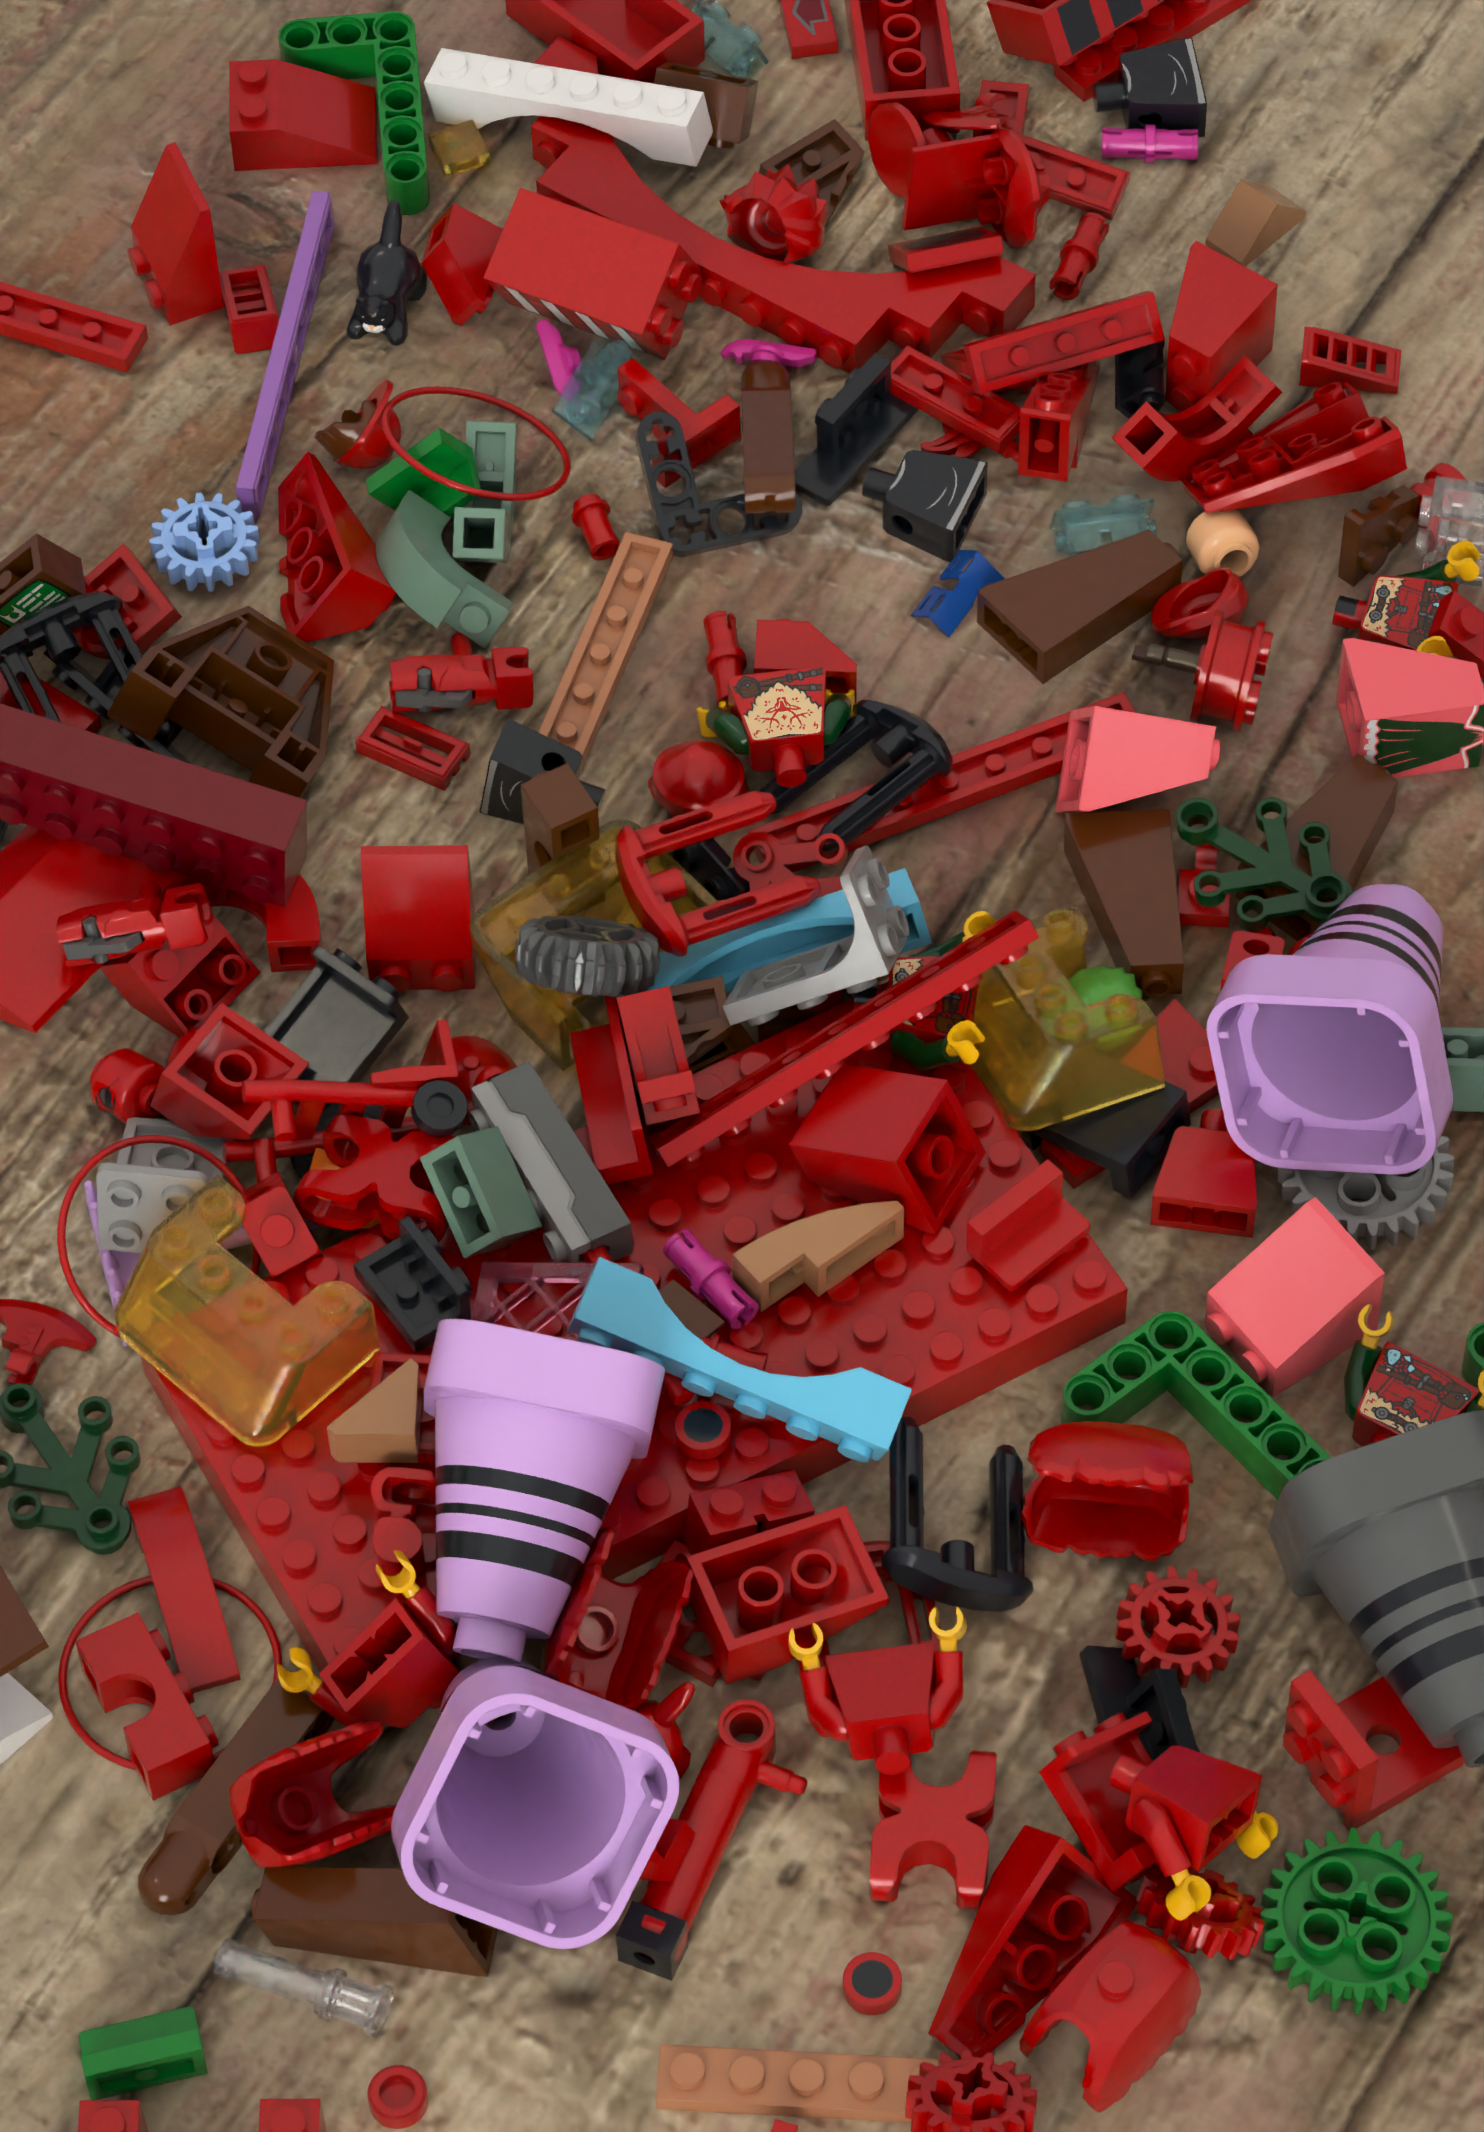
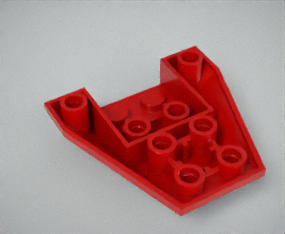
M1333 382L1318 388L1313 393L1314 398L1301 403L1216 458L1197 464L1191 469L1190 474L1180 479L1183 489L1206 513L1359 492L1407 469L1403 440L1399 428L1386 416L1380 419L1379 417H1369L1359 392L1348 382L1342 384L1340 382Z

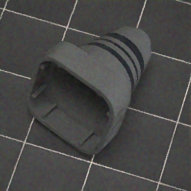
M1484 1410L1455 1415L1339 1454L1304 1470L1282 1488L1268 1526V1533L1293 1593L1297 1596H1312L1324 1593L1432 1746L1435 1748H1450L1458 1745L1464 1762L1469 1768L1484 1766Z

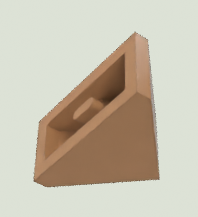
M1240 179L1207 235L1205 245L1246 267L1306 217V210L1271 186Z
M412 1358L327 1426L330 1454L337 1462L418 1463L422 1389L419 1365Z

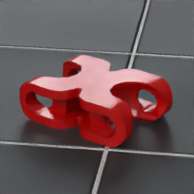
M354 1115L335 1116L329 1122L323 1134V1144L326 1156L331 1163L341 1167V1169H312L303 1175L294 1192V1203L305 1219L341 1230L360 1229L377 1218L380 1221L381 1233L391 1240L400 1237L398 1221L408 1215L420 1230L425 1227L428 1228L439 1243L445 1236L449 1223L436 1194L429 1192L434 1189L420 1157L450 1141L455 1136H432L422 1130L409 1132L398 1141H393L390 1127L383 1121Z
M976 1750L970 1752L963 1777L949 1786L933 1787L922 1783L912 1772L911 1758L909 1767L902 1773L887 1775L880 1772L878 1795L879 1815L882 1819L874 1828L872 1835L870 1861L871 1900L894 1902L898 1898V1890L904 1874L915 1866L932 1864L944 1868L953 1877L958 1908L979 1909L986 1892L988 1877L989 1838L985 1831L992 1824L994 1817L997 1759L995 1752Z

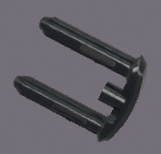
M99 591L66 598L43 607L20 620L0 636V672L20 710L35 714L20 686L22 683H28L45 714V718L61 722L48 697L47 691L43 688L28 658L33 656L32 650L45 645L55 664H63L74 659L81 652V648L72 631L81 627L84 631L92 627L94 628L122 684L125 683L130 673L113 640L120 639L123 642L134 665L142 658V654L119 612L123 607V601L119 597ZM169 719L156 737L159 739L169 738L174 732V722Z
M861 700L854 704L852 709L854 716L847 721L837 741L824 746V761L818 765L806 766L807 779L804 783L795 787H783L777 783L775 777L760 789L759 792H769L776 799V809L771 814L779 813L871 739L875 740L871 743V750L874 756L887 768H891L908 753H912L909 758L825 823L817 837L818 839L823 834L833 833L838 835L848 845L934 775L938 774L945 777L951 773L953 759L944 739L928 722L916 714L894 705L873 700ZM829 842L823 847L822 851L828 853L839 850V844L837 842Z
M902 1417L889 1447L890 1549L881 1558L883 1570L899 1585L926 1598L950 1606L976 1611L995 1612L1008 1611L1020 1606L1030 1597L1034 1588L1033 1583L1025 1577L1024 1523L1021 1521L1023 1510V1463L1015 1448L1006 1444L997 1447L989 1462L991 1575L975 1571L974 1546L967 1541H948L941 1546L940 1553L924 1549L923 1434L913 1418Z

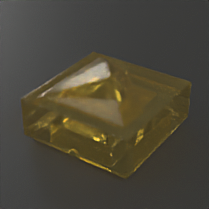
M473 120L428 133L429 145L445 177L490 164L489 151Z

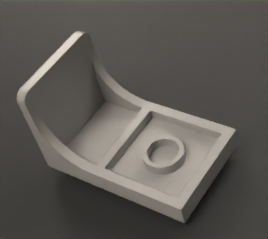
M867 845L855 850L840 876L842 889L853 914L854 933L841 940L744 971L722 1006L730 1026L748 1020L751 1026L759 1025L775 1018L779 1014L778 1010L796 1004L799 1010L808 1009L824 1002L828 998L827 994L845 988L849 994L857 993L875 985L878 977L889 974L907 941L906 936L909 935V926L902 908L899 905L893 906L886 889L889 887V876L884 862L880 857L874 858Z
M141 1117L127 1118L122 1140L144 1135H163L180 1138L206 1149L229 1168L230 1162H224L222 1144L223 1141L235 1139L193 1136L171 1120ZM145 1143L119 1150L117 1162L102 1163L98 1167L96 1175L99 1249L208 1260L226 1183L225 1175L200 1155L174 1145Z

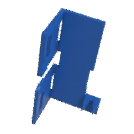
M959 550L939 578L945 581L947 579H958V584L952 592L949 589H940V587L933 586L911 616L929 618L947 637H950L974 605L973 601L978 596V591L987 585L999 582L1005 578L979 551ZM971 558H974L968 565V567L965 569V571L961 572L963 568L966 566V564L969 562V560ZM942 597H944L940 604L937 606V608L934 611H932V609L936 606L939 600Z

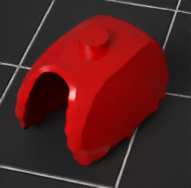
M1083 1421L1054 1426L1037 1434L1030 1442L1027 1460L1032 1464L1033 1470L1038 1473V1478L1031 1483L1030 1490L1024 1495L1021 1521L1026 1525V1534L1032 1544L1043 1546L1057 1553H1063L1069 1547L1075 1553L1081 1555L1091 1553L1098 1558L1112 1556L1118 1559L1135 1554L1143 1560L1157 1561L1160 1556H1171L1175 1549L1180 1547L1182 1542L1185 1541L1190 1506L1189 1483L1193 1484V1472L1187 1447L1177 1436L1142 1425Z
M607 1526L599 1529L550 1638L544 1641L540 1671L553 1680L635 1711L640 1705L648 1701L651 1691L657 1687L660 1681V1669L664 1666L670 1654V1648L678 1637L677 1629L681 1622L682 1609L690 1599L693 1569L680 1561L672 1559L667 1563L660 1562L655 1568L650 1569L644 1576H640L633 1583H619L611 1580L601 1573V1567L608 1558L611 1542L617 1531Z
M381 1722L355 1723L340 1730L322 1734L313 1739L284 1748L255 1764L230 1786V1808L237 1832L249 1856L259 1868L310 1863L391 1831L392 1817L396 1805L348 1812L337 1804L331 1789L333 1773L358 1754L367 1750L370 1745L378 1740L379 1736L383 1733Z
M1125 1920L1099 1938L1051 1989L1024 2029L1023 2035L1019 2040L1020 2051H1022L1025 2057L1029 2058L1034 2049L1048 2037L1051 2029L1058 2026L1063 2020L1076 2025L1085 2034L1090 2044L1088 2061L1084 2069L1085 2075L1081 2084L1084 2089L1082 2098L1092 2109L1100 2113L1109 2108L1113 2103L1121 2100L1129 2091L1131 2084L1138 2081L1146 2071L1152 2069L1159 2057L1172 2044L1174 2038L1185 2031L1188 2021L1196 2013L1197 2003L1201 1995L1199 1978L1187 1958L1164 1938L1144 1925Z

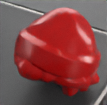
M705 740L687 741L664 750L657 757L652 776L648 780L651 795L672 817L749 792L745 770L739 758L727 748Z

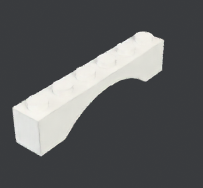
M441 48L424 81L435 122L479 129L493 121L508 117L531 115L555 117L581 123L606 132L630 144L651 159L695 167L713 133L704 92L446 48Z

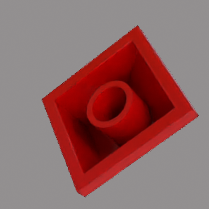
M221 1003L162 1072L150 1106L193 1136L249 1140L271 1113L270 1101L244 1103L242 1099V1081L299 1079L308 1068L309 1062Z

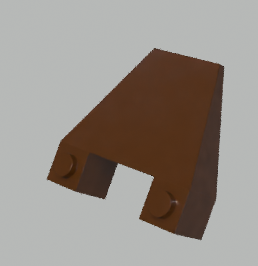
M246 606L151 646L131 670L107 715L119 722L130 733L139 735L150 743L170 719L252 771L253 775L248 782L303 798L326 759L334 660L250 606Z

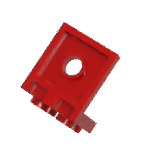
M1311 1670L1291 1681L1288 1707L1286 1709L1287 1716L1283 1735V1747L1297 1763H1304L1311 1772L1310 1782L1332 1808H1338L1344 1815L1343 1825L1348 1831L1351 1828L1357 1829L1463 1765L1464 1759L1458 1745L1450 1748H1435L1432 1746L1384 1677L1372 1682L1337 1704ZM1384 1734L1392 1737L1397 1742L1399 1748L1391 1754L1382 1755L1374 1752L1367 1744V1741L1374 1735Z

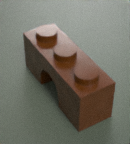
M568 763L551 771H543L536 774L530 781L521 784L528 876L555 917L560 914L571 916L604 900L602 869L587 846L600 839L598 807Z

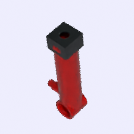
M743 1699L734 1701L726 1706L719 1715L717 1724L718 1734L678 1817V1820H684L695 1832V1835L672 1882L649 1880L639 1902H631L616 1934L618 1961L672 1981L688 1948L687 1934L757 1783L784 1793L804 1794L808 1784L806 1778L796 1775L792 1770L773 1764L776 1753L774 1717L767 1706L755 1700ZM745 1733L754 1734L759 1737L757 1740L749 1743L739 1742L734 1739L740 1734Z

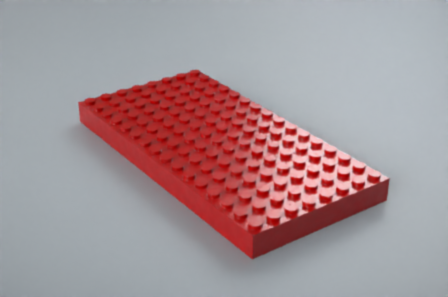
M888 981L877 987L887 988ZM854 998L692 1074L698 1106L853 1010ZM882 1044L867 1051H863L860 1048L843 1059L844 1064L947 1080L986 1154L936 1234L926 1233L904 1223V1238L819 1297L803 1283L763 1312L758 1310L755 1317L748 1324L744 1325L738 1317L737 1319L741 1322V1328L732 1329L706 1298L699 1299L691 1291L690 1286L692 1284L688 1278L663 1254L664 1245L675 1233L684 1241L685 1239L680 1235V1232L683 1229H689L715 1259H722L731 1268L730 1275L733 1277L732 1254L759 1237L809 1216L828 1210L861 1204L810 1181L789 1146L797 1129L807 1117L833 1074L824 1079H816L814 1077L797 1087L798 1094L789 1102L776 1108H770L768 1105L751 1116V1123L739 1133L729 1137L720 1135L704 1145V1153L688 1164L678 1166L675 1163L667 1167L657 1157L647 1140L653 1175L608 1185L630 1220L632 1229L633 1253L615 1260L614 1263L651 1278L658 1291L674 1279L725 1321V1325L711 1336V1339L716 1334L721 1336V1342L759 1352H768L765 1372L771 1374L808 1377L832 1375L861 1367L909 1387L912 1391L902 1417L913 1418L918 1427L1126 1322L1128 1288L1089 1233L1015 1291L1007 1290L966 1252L967 1222L1040 1165L969 1064H967L966 1071L943 1066L927 1072H920L894 1053L886 1051ZM639 1100L646 1139L676 1120L673 1119L646 1126ZM585 1125L575 1130L574 1133L594 1163L588 1127ZM380 1223L323 1250L322 1256L295 1267L287 1274L275 1280L270 1275L137 1339L144 1374L319 1672L353 1641L395 1598L401 1602L405 1599L402 1593H393L387 1590L376 1572L372 1536L374 1525L378 1519L373 1510L371 1498L373 1478L380 1470L387 1467H403L429 1470L433 1473L436 1480L435 1464L337 1462L330 1454L327 1426L368 1393L373 1353L385 1352L431 1356L434 1343L415 1353L355 1277L353 1264L393 1241L381 1233ZM450 1226L443 1239L439 1242L442 1250L441 1257L450 1268L458 1266L472 1286L473 1295L469 1296L471 1319L474 1321L577 1341L578 1335L567 1329L590 1273L574 1280L564 1262L556 1264L546 1249L543 1240L545 1231L542 1227L505 1248L465 1259ZM662 1384L647 1457L631 1459L600 1526V1529L608 1526L617 1531L612 1539L608 1558L601 1567V1573L613 1580L665 1554L675 1539L685 1544L683 1534L690 1493L793 1469L803 1485L852 1459L838 1452V1444L819 1436L815 1441L800 1438L786 1430V1422L767 1414L764 1419L748 1416L734 1408L733 1404L735 1401L717 1393H714L712 1397L694 1393L693 1398L689 1402L677 1406ZM693 1402H714L723 1407L730 1416L732 1428L730 1445L721 1455L715 1458L700 1460L689 1457L677 1445L675 1437L677 1415L685 1406ZM401 1483L402 1485L410 1488H426L425 1486L417 1483ZM394 1501L397 1504L413 1505L415 1507V1524L422 1533L425 1554L424 1568L416 1577L415 1582L418 1586L425 1584L436 1598V1504ZM454 1623L455 1635L458 1626L457 1623ZM454 1652L450 1658L453 1660L462 1654Z

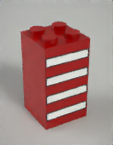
M520 188L483 279L508 304L665 360L670 348H675L682 337L684 329L682 318L688 303H693L700 293L702 286V276L700 274L702 270L679 243Z

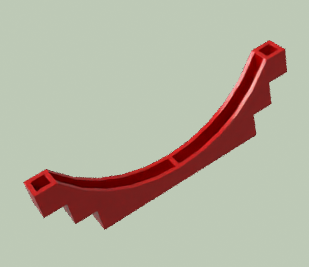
M558 37L534 62L540 65L598 74V56L561 37ZM540 116L531 125L533 159L548 168L536 181L537 194L679 243L702 270L700 274L702 276V286L698 296L706 303L723 308L742 318L747 324L760 327L781 338L788 345L813 348L817 351V357L822 359L827 365L833 368H840L849 374L856 367L861 368L874 353H878L888 340L896 343L903 350L908 345L932 358L961 324L970 327L977 334L992 337L1015 330L1035 307L1036 274L1000 256L914 273L905 271L878 274L818 270L792 263L783 264L782 261L765 258L716 238L673 211L640 180L616 145L612 135L581 123L555 117Z

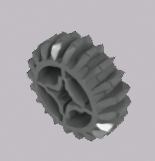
M561 914L557 917L543 916L540 919L534 918L520 926L519 938L516 939L515 946L517 973L530 984H538L541 988L555 989L558 993H575L577 996L583 994L592 995L596 998L597 996L615 998L618 995L627 996L645 992L654 986L655 975L659 972L658 939L644 928H636L632 923H620L616 919L605 920L600 919L598 916L591 918L580 915L565 916Z

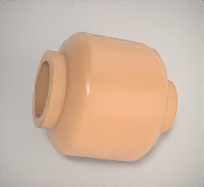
M1236 509L1212 513L1204 511L1193 520L1187 530L1186 544L1189 553L1200 571L1204 574L1217 568L1226 567L1240 577L1252 568L1258 558L1260 547L1257 536L1246 518Z

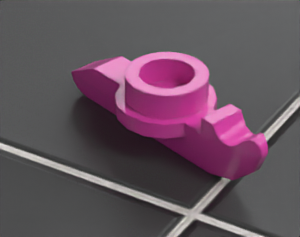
M540 320L536 324V329L553 385L561 398L569 404L581 406L583 398L578 394V390L582 385L580 381H574V377H577L581 370L579 352L574 347L569 348L567 345H563L560 332L548 320Z
M742 339L726 345L721 351V357L723 359L734 358L737 364L743 365L744 360H750L751 363L759 360H772L784 366L800 368L814 363L817 358V351L813 348Z

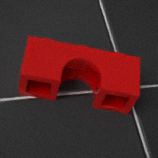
M137 1612L76 1640L82 1671L105 1713L131 1703H140L152 1708L142 1719L123 1727L129 1758L152 1800L154 1801L203 1778L214 1763L212 1749L219 1746L218 1739L207 1716L204 1714L197 1718L190 1707V1704L195 1702L194 1696L183 1673L179 1671L172 1674L166 1663V1661L171 1659L170 1653L159 1630L156 1628L148 1631Z

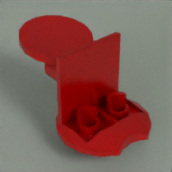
M898 102L879 104L872 111L868 124V143L872 161L880 179L888 190L898 197H905L902 220L904 231L978 218L981 225L992 224L996 233L1001 235L1002 240L1010 249L1027 248L1035 239L1037 216L1044 204L1049 200L1050 180L1045 171V165L1042 163L1034 164L1021 137L1011 129H998L989 135L954 140L943 127L934 126L922 133L917 120L911 112Z

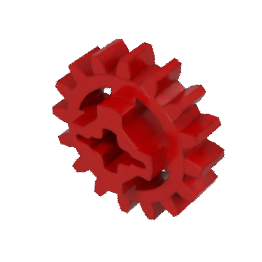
M1168 1566L1165 1579L1160 1580L1156 1574L1149 1571L1145 1574L1143 1587L1135 1583L1129 1585L1126 1600H1120L1116 1618L1120 1621L1117 1623L1115 1639L1125 1641L1122 1651L1124 1660L1135 1657L1140 1659L1137 1673L1140 1676L1148 1673L1151 1669H1173L1176 1671L1181 1688H1187L1190 1675L1196 1674L1203 1683H1207L1210 1681L1213 1667L1221 1671L1227 1668L1230 1658L1229 1653H1235L1239 1635L1236 1633L1238 1632L1241 1618L1240 1614L1230 1613L1234 1600L1231 1594L1220 1597L1215 1595L1218 1580L1213 1578L1203 1585L1197 1582L1198 1570L1192 1568L1186 1578H1178L1175 1567ZM1206 1615L1210 1618L1212 1624L1205 1620ZM1141 1619L1145 1621L1143 1629L1151 1634V1637L1149 1639L1146 1637L1142 1629ZM1212 1627H1214L1215 1635L1211 1633Z
M1153 1867L1150 1875H1145L1136 1901L1139 1902L1136 1911L1138 1914L1148 1917L1145 1923L1148 1928L1162 1929L1164 1931L1162 1938L1166 1941L1176 1940L1178 1942L1176 1947L1192 1954H1196L1197 1950H1202L1207 1958L1212 1959L1215 1952H1220L1227 1959L1234 1960L1236 1953L1248 1956L1252 1947L1256 1948L1265 1922L1260 1919L1263 1909L1253 1906L1255 1898L1252 1895L1238 1893L1237 1888L1239 1885L1237 1883H1225L1223 1881L1225 1876L1209 1869H1205L1204 1873H1199L1188 1867L1190 1876H1199L1209 1884L1211 1897L1207 1905L1197 1913L1193 1912L1185 1920L1180 1921L1175 1919L1166 1907V1896L1176 1887L1172 1877H1164L1162 1870L1158 1867Z
M963 2050L959 2060H953L946 2053L939 2054L937 2067L933 2064L922 2062L920 2064L919 2076L910 2075L908 2079V2092H906L905 2118L912 2119L911 2132H1033L1037 2090L1030 2089L1031 2077L1029 2074L1015 2075V2062L1010 2060L1000 2066L994 2064V2053L988 2052L983 2058L973 2057L969 2050Z

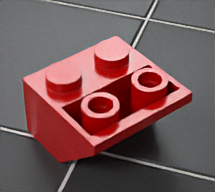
M214 914L213 922L204 926L209 939L204 944L171 950L167 940L164 941L163 946L159 949L111 959L100 967L130 1006L179 1038L191 1028L201 1027L221 1003L228 1007L261 973Z

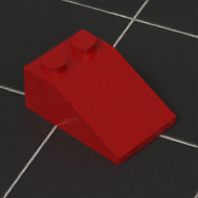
M278 59L229 61V133L234 171L377 164L375 87Z
M176 142L166 145L131 225L134 247L127 250L135 275L137 277L144 275L147 280L144 282V286L153 310L161 308L169 326L224 308L210 208Z
M468 845L361 846L366 962L369 980L373 981L376 976H379L389 982L399 992L405 990L454 992L459 989H475L477 931Z
M846 1505L686 1557V1565L693 1569L689 1602L726 1685L781 1667L793 1660L795 1657L791 1655L788 1648V1638L792 1628L796 1644L801 1648L808 1649L816 1644L812 1632V1623L817 1624L822 1630L824 1642L889 1603V1597Z

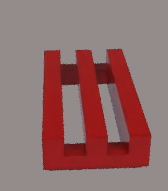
M382 705L355 741L357 753L443 791L450 784L449 777L451 775L456 776L459 772L460 762H466L471 755L469 743L398 712L392 713L391 709ZM385 726L391 730H394L398 733L405 735V737L401 738L397 735H394L388 731L381 729V727ZM421 743L449 754V756L445 757L422 747Z

